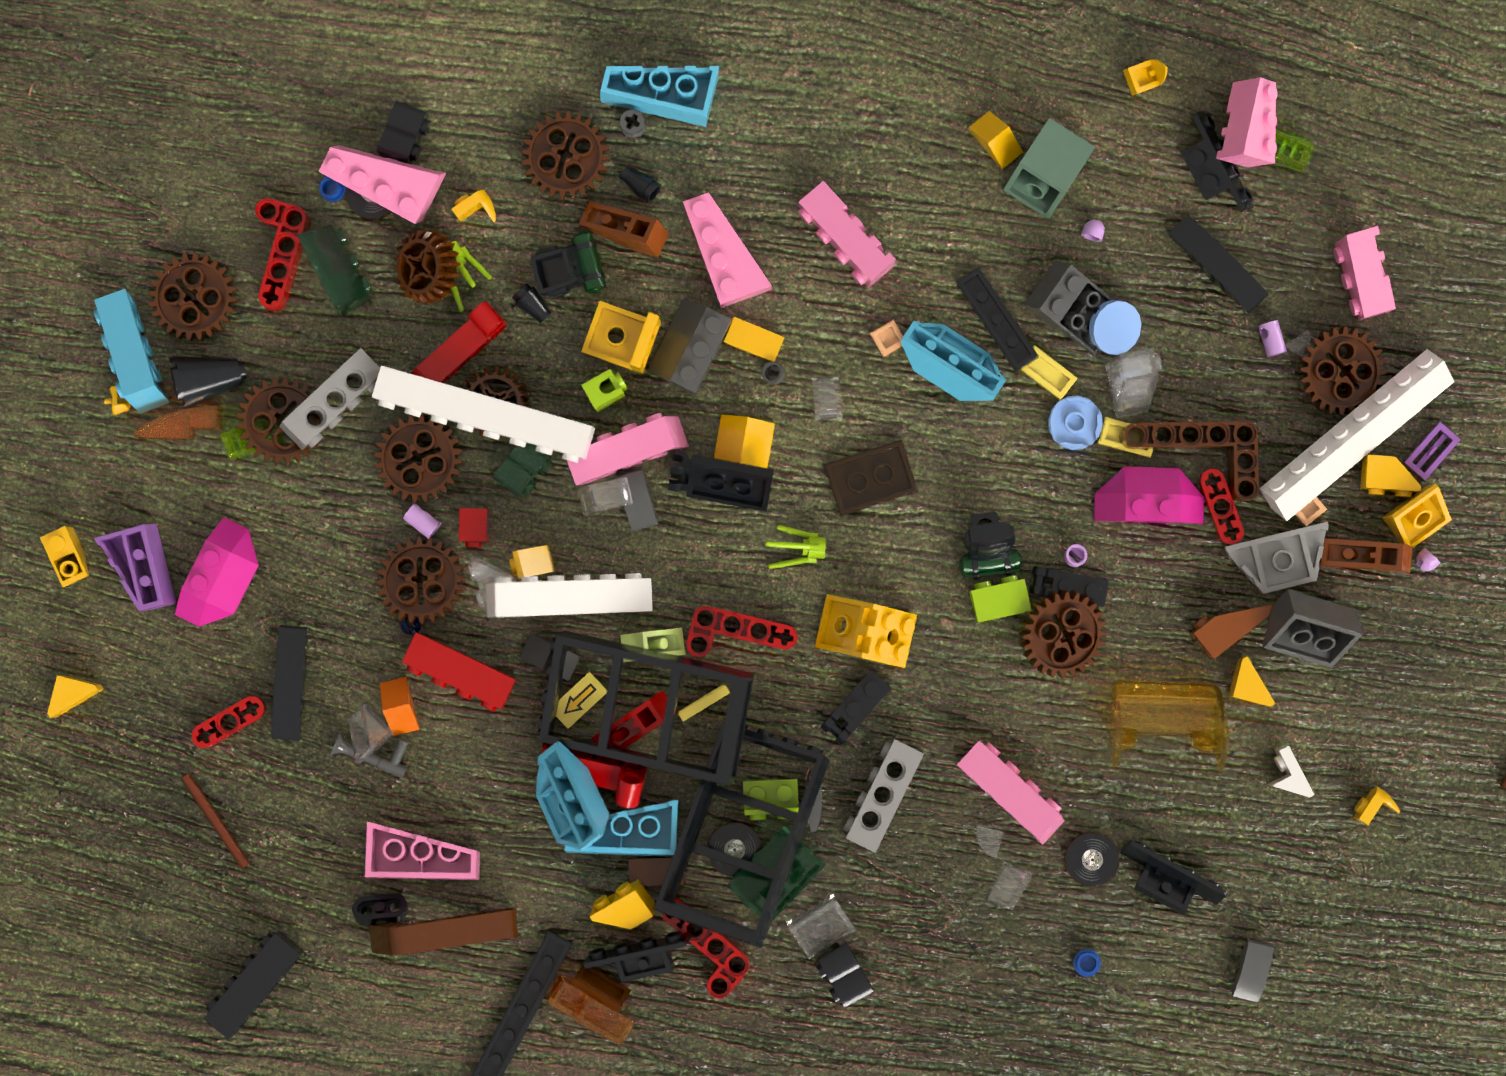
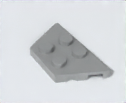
M1323 522L1226 546L1224 551L1261 594L1317 581L1319 562L1322 558L1323 543L1329 524L1328 522Z

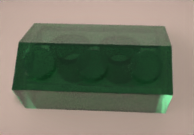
M330 224L297 235L335 309L345 315L372 301L369 293L373 289L366 277H360L357 271L360 268V264L353 253L348 254L344 246L348 242L341 229L336 230Z
M784 826L780 831L776 832L772 836L771 841L761 851L757 852L750 862L777 871L791 831ZM802 841L799 844L772 921L826 866ZM741 870L735 874L733 880L727 886L750 910L760 917L773 880Z

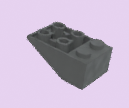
M1055 260L1024 305L1045 322L1093 355H1096L1099 349L1092 343L1090 338V319L1093 313L1096 314L1100 309L1098 307L1102 303L1113 299L1071 264Z

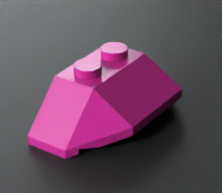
M1123 467L1094 494V521L1203 524L1204 496L1179 468Z
M223 517L206 539L181 588L175 615L200 627L235 614L259 566L248 528Z

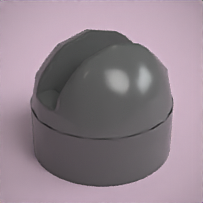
M777 362L767 363L762 369L763 379L770 384L781 383L785 377L784 367ZM770 371L780 373L778 377L769 376Z

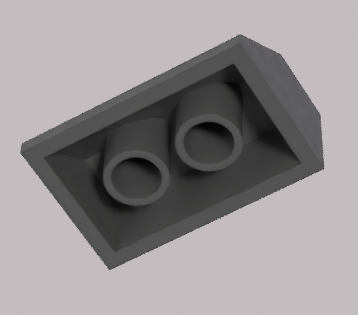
M683 298L647 372L696 396L730 328L732 319L706 306Z
M1287 589L1272 606L1263 640V648L1332 668L1363 635L1356 609Z

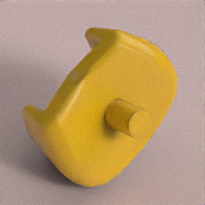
M111 386L109 392L112 398L104 399L105 404H112L113 415L128 411L131 404L125 398H120L116 386Z

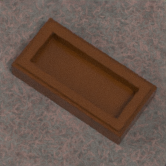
M673 857L629 858V883L631 884L639 879L643 886H662ZM684 876L680 885H684Z
M583 964L571 985L617 1013L631 991L594 967L584 969Z

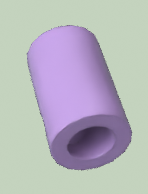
M1278 320L1258 326L1267 357L1287 352Z
M416 503L410 507L403 517L406 522L428 539L435 534L441 525L437 519L422 510Z

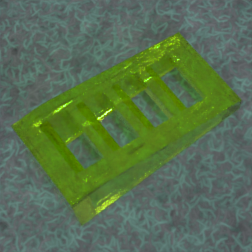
M1275 130L1276 144L1279 139L1283 141L1279 152L1275 153V161L1305 172L1314 151V143ZM1292 144L1293 147L1289 157L1284 156L1288 145ZM1299 148H1302L1304 150L1298 161L1295 157Z
M266 419L254 422V425L257 429L264 430L263 426H269V423ZM277 421L275 427L271 430L272 437L279 428ZM236 428L220 434L228 458L232 461L255 453L256 450L254 447L249 450L245 449V441H240L239 439L245 431L236 430ZM282 435L277 436L278 443L284 442ZM232 438H237L240 450L236 451Z

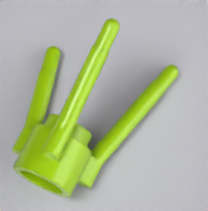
M457 241L452 242L455 243L453 251L459 253L456 261L461 265L457 268L472 288L475 287V283L464 267L466 259L488 280L492 278L485 268L470 255L465 246L460 247ZM455 286L451 290L458 309L462 313L464 312V307L457 286Z
M777 525L776 528L778 530L808 539H803V543L765 542L767 547L802 549V555H807V557L770 563L768 565L769 569L803 563H817V559L825 558L826 538L818 537V533H809Z

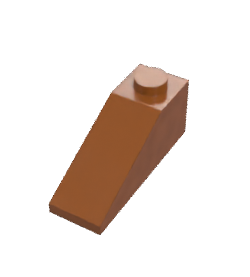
M589 201L578 224L581 228L635 252L657 258L669 236V233L655 218Z
M1324 539L1321 566L1410 573L1413 547L1404 543Z
M1274 604L1215 615L1209 618L1205 615L1192 625L1195 629L1190 632V635L1209 659H1215L1271 614Z

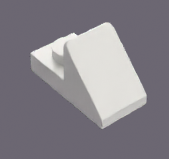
M1282 745L1274 749L1277 755L1274 757V761L1281 772L1285 771L1286 775L1270 782L1268 785L1306 797H1312L1314 793L1290 747Z

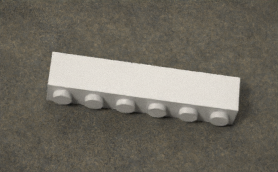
M641 573L625 574V579H616V574L599 575V580H590V575H574V581H564V576H548V581L538 582V576L521 577V582H512V577L495 578V583L486 584L487 618L652 611L651 578L641 579Z

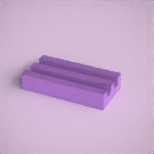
M1438 422L1402 464L1411 469L1410 471L1413 474L1418 475L1420 480L1425 481L1461 439L1441 422ZM1439 431H1441L1442 435L1435 441V443L1428 449V451L1421 457V459L1416 464H1414V459L1421 453V451L1428 445V443L1435 437V435ZM1448 437L1451 441L1423 472L1420 468Z

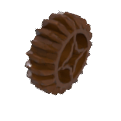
M421 229L420 231L409 233V237L402 239L403 246L397 247L399 256L394 257L397 261V266L393 270L398 272L395 280L401 282L399 290L405 292V297H409L417 303L432 304L433 302L444 300L445 296L452 294L451 288L457 286L454 280L455 277L460 276L456 272L457 267L461 264L456 261L459 253L453 251L455 243L448 241V236L436 230Z
M499 366L494 367V374H490L489 368L484 367V377H481L475 371L473 374L477 379L476 382L473 383L469 378L465 380L471 386L468 391L477 393L481 388L484 395L489 396V392L496 399L500 397L501 400L509 402L516 395L517 405L532 408L530 402H524L523 400L531 397V393L521 392V390L526 388L527 384L521 382L516 385L520 376L516 373L509 379L511 370L508 368L500 375ZM499 381L510 385L512 388L495 393L487 383ZM480 430V432H479V436H480L481 438H484V437H485V436H483V433H484L483 430Z

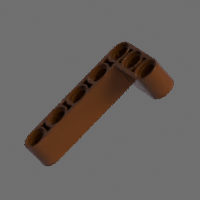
M1251 422L1132 423L1124 427L1120 432V442L1128 449L1227 448L1228 488L1232 499L1237 502L1252 500L1259 492L1257 428ZM1158 428L1166 432L1167 439L1164 443H1160L1156 439L1155 433ZM1185 428L1190 429L1194 434L1191 443L1183 438L1182 434ZM1212 428L1219 430L1221 434L1219 442H1214L1210 438V430ZM1239 428H1243L1247 432L1248 436L1245 442L1237 437V430ZM1130 429L1138 431L1140 435L1138 443H1133L1129 440L1128 432ZM1240 455H1244L1248 459L1246 469H1242L1238 465L1237 460ZM1241 482L1246 483L1249 487L1247 496H1242L1238 491V486Z
M515 908L413 923L393 922L369 925L372 953L389 956L412 954L519 936Z

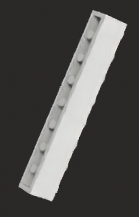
M1426 349L1259 489L1271 509L1288 521L1454 383L1444 360Z
M385 366L380 367L372 398L379 400L378 406L394 410L395 405L404 407V413L420 417L421 413L431 415L430 420L446 425L447 420L458 423V429L473 432V429L477 428L484 431L483 436L499 440L501 435L510 438V444L524 448L526 443L537 446L535 450L537 452L551 455L552 451L563 453L562 459L578 463L579 458L586 460L595 428L590 425Z

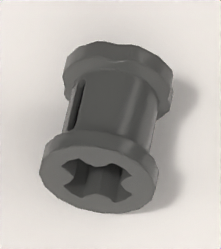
M634 109L627 110L621 115L620 126L626 137L634 139L644 133V118L639 111ZM636 119L638 127L633 126L629 129L627 121L633 122Z

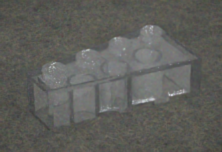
M1153 348L1119 354L1105 366L1116 419L1148 413L1159 376L1158 371L1161 370L1159 354H1154Z

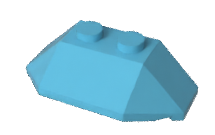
M913 321L900 341L914 372L960 401H993L1006 381L1005 377L1000 374L999 368L990 353L944 324Z
M556 742L538 756L537 765H539V770L537 774L536 797L556 842L584 851L603 836L609 812L589 769L561 742Z

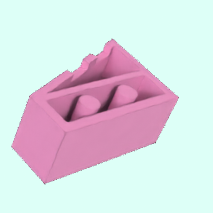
M1261 77L1233 82L1226 111L1230 115L1228 126L1222 129L1221 136L1225 137L1223 149L1217 151L1216 159L1244 167L1275 163V153L1277 150L1275 142V127L1277 124L1276 82Z
M1378 226L1344 236L1335 243L1336 248L1333 249L1335 260L1338 264L1341 263L1344 274H1341L1343 286L1346 290L1349 289L1352 299L1349 300L1350 310L1353 316L1357 315L1358 321L1396 309L1389 275H1385L1381 260L1385 259L1384 251H1378L1375 235L1380 234Z

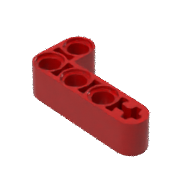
M265 198L257 203L255 207L256 216L265 225L276 228L277 232L260 286L258 299L266 309L278 312L285 308L309 230L310 218L298 206ZM274 206L276 209L275 215L270 219H265V209ZM301 214V223L297 226H291V216ZM286 240L294 241V248L290 252H283L282 245ZM281 265L286 266V275L280 279L275 278L276 268ZM271 282H274L275 284L282 286V288H279L278 286H276L275 288L273 285H271ZM274 293L278 296L277 301L270 302L267 300L268 296H273Z
M487 301L482 302L469 314V320L421 362L411 374L446 383L506 328L507 323Z
M702 606L694 612L687 639V649L695 657L707 655L711 650L716 633L788 650L796 645L798 635L796 630L789 625L710 606ZM708 610L713 614V622L709 626H702L698 622V615L701 611ZM729 617H736L740 621V628L734 633L728 632L724 627V622ZM756 623L764 624L767 629L766 636L762 639H756L751 635V628ZM771 625L777 627L776 633H783L785 629L789 630V635L793 636V641H788L786 645H782L781 639L773 637L774 643L767 642L771 634ZM696 637H702L707 642V648L702 653L695 652L691 647V643Z
M543 742L541 754L551 747L552 744ZM567 748L589 769L596 786L616 790L615 802L619 806L624 808L638 806L643 791L647 766Z
M675 897V902L689 906L679 897ZM662 914V918L676 931H681V934L689 932L687 929L689 923L684 922L683 926H680L678 923L681 920ZM703 928L700 934H691L692 938L689 942L718 965L708 978L707 990L712 997L722 999L730 994L747 973L749 958L742 949L726 936ZM712 939H719L723 942L724 948L722 951L714 953L709 949L708 943ZM733 957H741L744 960L745 966L741 970H733L730 967L729 961ZM716 978H722L727 982V987L724 991H716L712 988V981Z

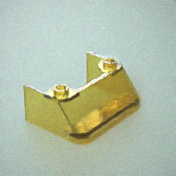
M1116 681L1112 685L1109 740L1112 766H1119L1121 749H1130L1136 745L1137 735L1191 737L1194 748L1203 753H1215L1218 771L1224 772L1230 738L1221 689L1210 683Z

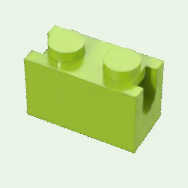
M611 369L582 384L585 393L598 414L626 398L624 391L628 389L619 372L613 374Z
M1017 575L1001 578L1002 584L991 586L990 581L974 584L975 590L969 591L976 623L1032 611L1025 579L1018 580Z

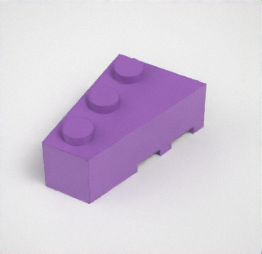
M143 524L94 538L107 555V561L111 567H114L122 580V585L138 611L154 610L176 604L157 524Z

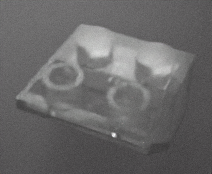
M473 556L470 557L472 564L468 565V570L472 581H477L480 589L475 591L479 606L485 607L487 611L486 584L495 583V578L512 577V582L517 581L511 573L481 557Z

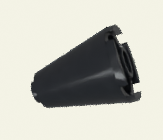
M169 357L170 363L175 362V367L170 368L175 395L178 400H183V404L178 405L180 411L243 385L242 379H247L244 363H238L237 358Z

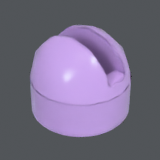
M1094 219L1088 221L1083 227L1081 236L1092 241L1101 242L1105 229L1103 223Z
M1079 544L1071 545L1064 553V561L1071 567H1079L1087 560V551ZM1069 552L1079 560L1078 563L1069 555Z
M1426 548L1421 550L1416 557V565L1422 571H1431L1440 564Z

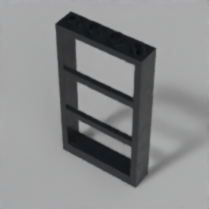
M565 630L553 638L554 644L551 643L550 652L553 653L552 664L550 663L546 670V679L549 680L548 688L544 691L541 700L544 712L543 716L539 718L537 732H540L539 742L552 745L556 742H561L569 749L724 785H730L736 779L755 673ZM568 646L613 656L599 742L553 732ZM623 659L672 669L657 756L609 745ZM682 672L732 683L717 770L667 758Z
M725 722L722 723L706 766L707 768L717 770ZM745 724L744 741L815 764L798 813L717 786L718 783L702 779L654 910L762 949L830 760L823 754L824 750L808 745V748L805 749L799 747V742L793 739L783 737L781 741L772 738L773 733L763 729H758L757 732L747 730L748 725ZM713 794L794 822L777 871L696 843ZM692 852L773 880L755 930L674 901Z

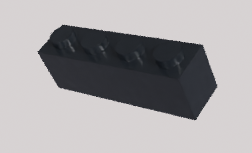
M281 931L276 932L274 935L269 933L259 944L262 948L256 956L251 954L241 965L244 971L238 978L233 975L223 987L226 990L220 999L216 996L205 1008L208 1013L203 1019L228 1040L239 1031L305 952Z

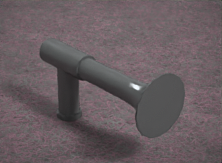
M340 731L329 757L337 753L350 755L403 778L407 767L399 763L407 745H409V741L398 737L397 744L389 760L349 744L343 739Z

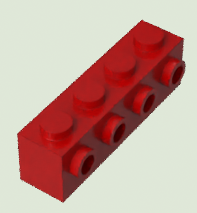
M420 632L415 633L402 660V663L408 665L407 671L421 676L422 673L432 676V683L446 688L447 684L457 688L456 694L469 700L474 696L482 700L481 706L494 712L497 708L504 709L518 680Z

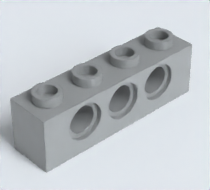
M360 348L287 416L279 427L302 450L308 445L313 448L323 438L320 433L324 429L329 427L332 430L343 419L340 416L342 412L347 408L352 411L362 401L359 397L366 390L370 393L374 390L380 367ZM346 378H357L360 387L356 389L350 388L346 383ZM327 396H337L340 400V406H330L327 403ZM311 413L317 414L321 419V424L317 426L311 425L307 421V415Z
M894 738L891 743L885 742L879 755L883 760L879 768L873 767L867 779L871 784L867 792L861 791L855 805L859 809L855 817L850 815L845 823L843 830L847 832L845 835L846 839L876 853L924 753ZM891 762H898L902 767V771L897 777H891L886 772V768ZM881 786L887 787L890 792L889 798L883 802L877 801L874 797L875 790ZM868 811L875 812L878 817L877 822L873 826L864 825L862 822L864 813Z

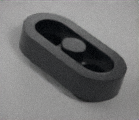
M398 893L370 895L358 898L352 906V913L356 922L361 925L399 922L407 916L408 905L404 896Z

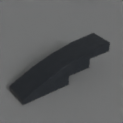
M1189 215L1168 233L1169 238L1189 254V258L1209 275L1210 280L1248 314L1268 296L1266 290Z
M280 625L274 679L272 739L299 741L301 738L304 682L307 674L308 627Z

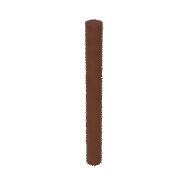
M188 773L182 777L181 781L240 868L244 869L250 865L251 862L192 775Z

